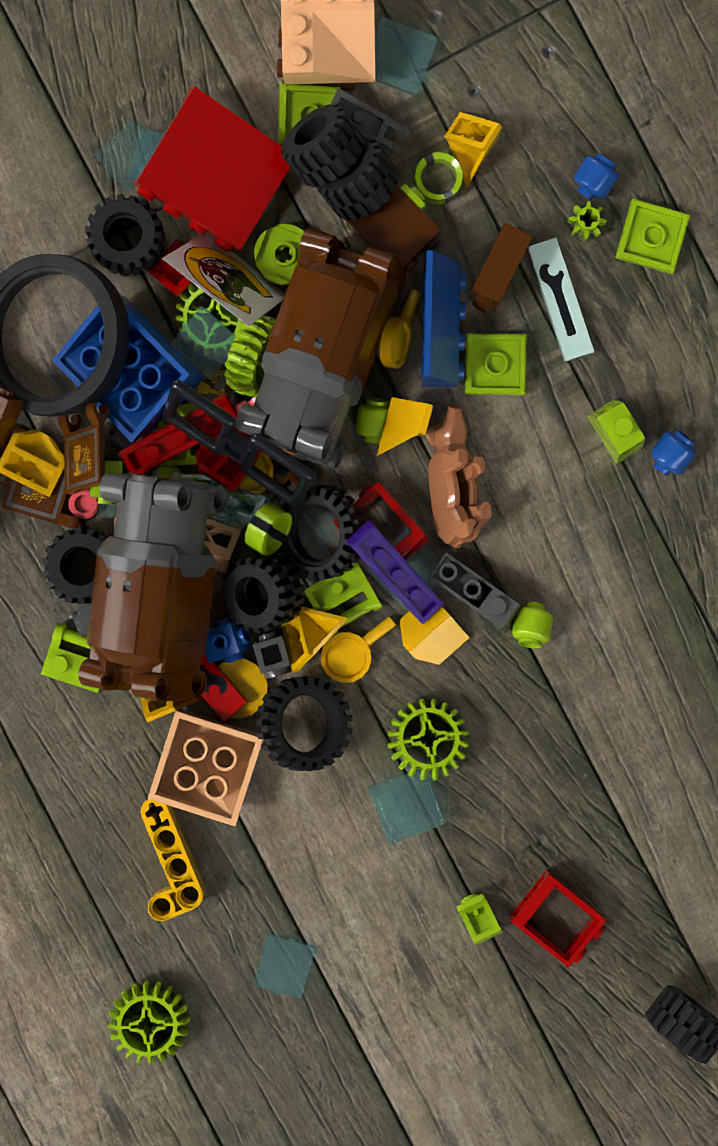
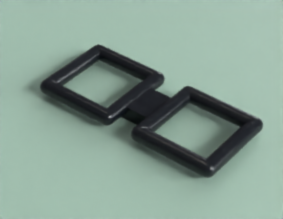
M177 379L172 382L163 411V418L216 455L225 454L237 462L241 472L292 507H299L315 478V473L312 469L258 433L252 434L248 440L234 430L236 425V418L183 381ZM181 396L222 423L217 440L176 413ZM259 449L300 477L294 492L253 465Z

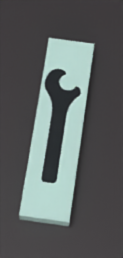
M557 238L529 246L527 251L564 362L592 354L594 349Z

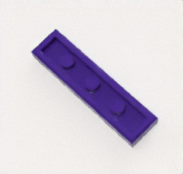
M369 520L346 541L420 623L424 624L444 605V602Z

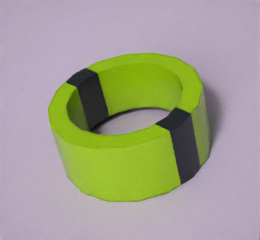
M435 152L428 154L420 160L416 167L415 187L423 194L425 201L431 204L441 205L450 202L457 196L462 185L463 172L461 165L453 156L447 153ZM431 164H445L454 172L456 182L449 192L441 195L433 194L423 186L421 174Z
M273 503L263 505L254 514L247 527L245 543L264 556L273 554L283 544L292 525L291 514Z

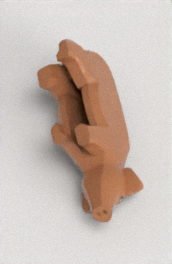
M449 403L443 419L436 426H428L426 432L429 444L435 449L428 469L429 489L436 533L444 543L460 548L462 543H470L476 539L481 528L492 517L491 505L488 502L478 506L479 487L475 478L485 471V461L482 457H472L465 446L468 430L462 407L455 403Z

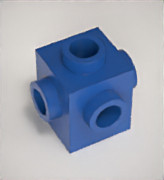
M231 618L213 623L215 629L208 631L205 651L208 663L225 659L226 664L243 659L242 653L252 649L250 632L244 630L243 624L238 626L236 623H232Z

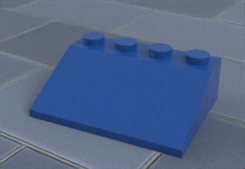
M427 250L423 267L421 387L457 388L458 380H464V362H459V350H464L465 332H459L460 320H465L466 302H460V290H466V272H461L460 262L433 250Z
M120 295L129 320L130 339L128 354L116 383L97 402L96 406L99 408L100 405L107 404L110 409L108 419L131 443H135L163 419V411L174 380H181L195 389L205 377L125 296ZM98 305L52 360L77 387L92 373L102 351L104 326ZM182 396L180 398L179 405L186 400Z

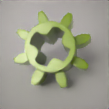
M590 201L586 203L583 209L575 205L573 211L577 216L569 217L567 223L574 224V230L571 235L573 236L577 233L583 235V241H586L591 233L598 237L601 232L597 226H603L607 221L600 218V212L603 208L595 209L591 207ZM585 215L592 222L589 227L585 226V221H581Z

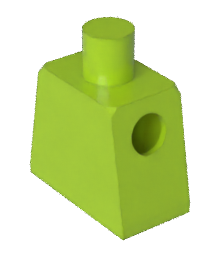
M612 400L587 415L616 464L643 448L645 437L622 401Z

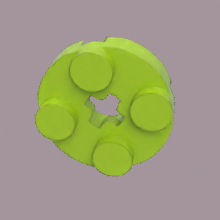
M291 224L276 225L277 227L264 231L259 236L254 248V258L258 271L267 281L279 286H288L301 255L299 246L304 231ZM285 247L289 248V254L293 256L292 259L286 260L285 263L279 262L280 257L276 255V252L283 251Z

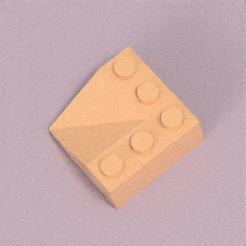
M281 0L282 71L284 84L375 82L374 0Z
M176 710L148 799L236 826L264 739H258L257 733L187 710Z

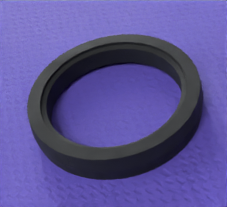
M39 254L26 257L9 266L0 274V385L15 391L14 396L24 401L21 410L39 416L55 417L75 414L86 410V406L89 403H97L119 378L129 349L130 330L128 315L116 287L101 271L92 265L67 255ZM66 274L81 282L95 298L103 319V346L94 370L80 386L64 395L44 398L26 390L11 374L3 355L2 327L12 300L27 284L46 275Z

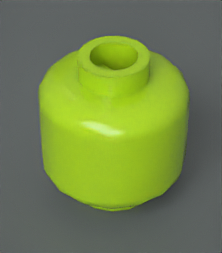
M366 398V401L357 407L355 430L358 434L365 436V442L380 443L389 409V400Z
M528 602L526 607H522L514 619L512 635L518 640V644L526 648L539 649L542 648V644L548 643L551 639L554 621L552 613L545 610L544 604L537 602Z

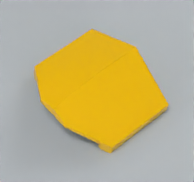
M38 430L12 433L0 457L1 474L50 497L64 469V455L52 437Z
M442 606L424 624L420 623L410 611L399 620L403 646L418 660L440 665L469 639V636Z

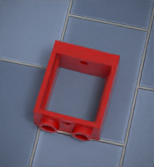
M379 482L374 486L370 484L359 493V499L351 505L360 506L363 512L379 497L387 503L411 531L394 546L405 560H408L429 541L423 531ZM335 519V520L333 521V523H334V524L337 526V528L339 529L338 522H337V520Z
M545 870L509 915L514 925L568 968L573 962L577 964L584 957L587 951L585 949L586 945L591 939H598L606 927L604 925L606 919L599 911L548 870ZM554 888L591 916L564 951L527 922Z

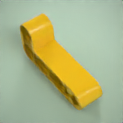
M147 799L141 806V817L170 884L154 893L148 902L147 908L151 918L156 921H166L198 907L205 896L206 890L172 806ZM153 803L156 807L162 806L163 808L159 813L161 821L163 822L166 819L169 821L163 823L158 828L155 827L160 821L157 813H150L149 811ZM164 830L171 831L175 836V843L170 845L163 843L160 839V833ZM176 858L184 860L187 870L184 872L175 871L171 864L172 860ZM189 886L194 887L198 891L199 897L195 900H189L184 896L183 889ZM159 898L168 900L171 907L170 910L160 911L156 907L155 901Z

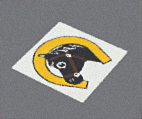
M207 232L204 236L199 235L162 258L247 326H250L283 301L286 294L277 286L267 281L259 272L231 250L227 252L214 243L215 238Z

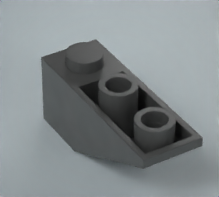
M447 552L428 576L505 633L514 623L518 611L522 608L519 603Z

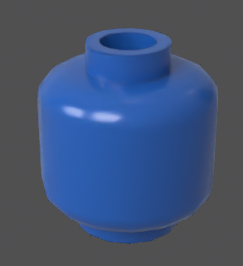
M599 153L595 156H586L573 177L575 183L579 185L577 192L591 201L594 196L606 198L619 178V174L615 170L618 165Z
M676 430L674 433L670 431L665 432L651 450V455L656 460L653 466L666 476L670 472L677 475L682 474L697 455L694 448L696 443L679 430Z

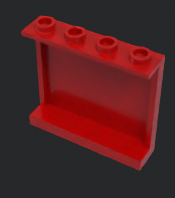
M194 86L186 93L182 106L138 179H135L132 184L138 187L137 193L145 199L153 202L155 198L163 203V210L178 219L181 215L190 221L188 226L197 233L204 236L207 232L216 238L214 243L227 252H230L231 249L234 251L241 250L290 169V166L282 157L281 145Z

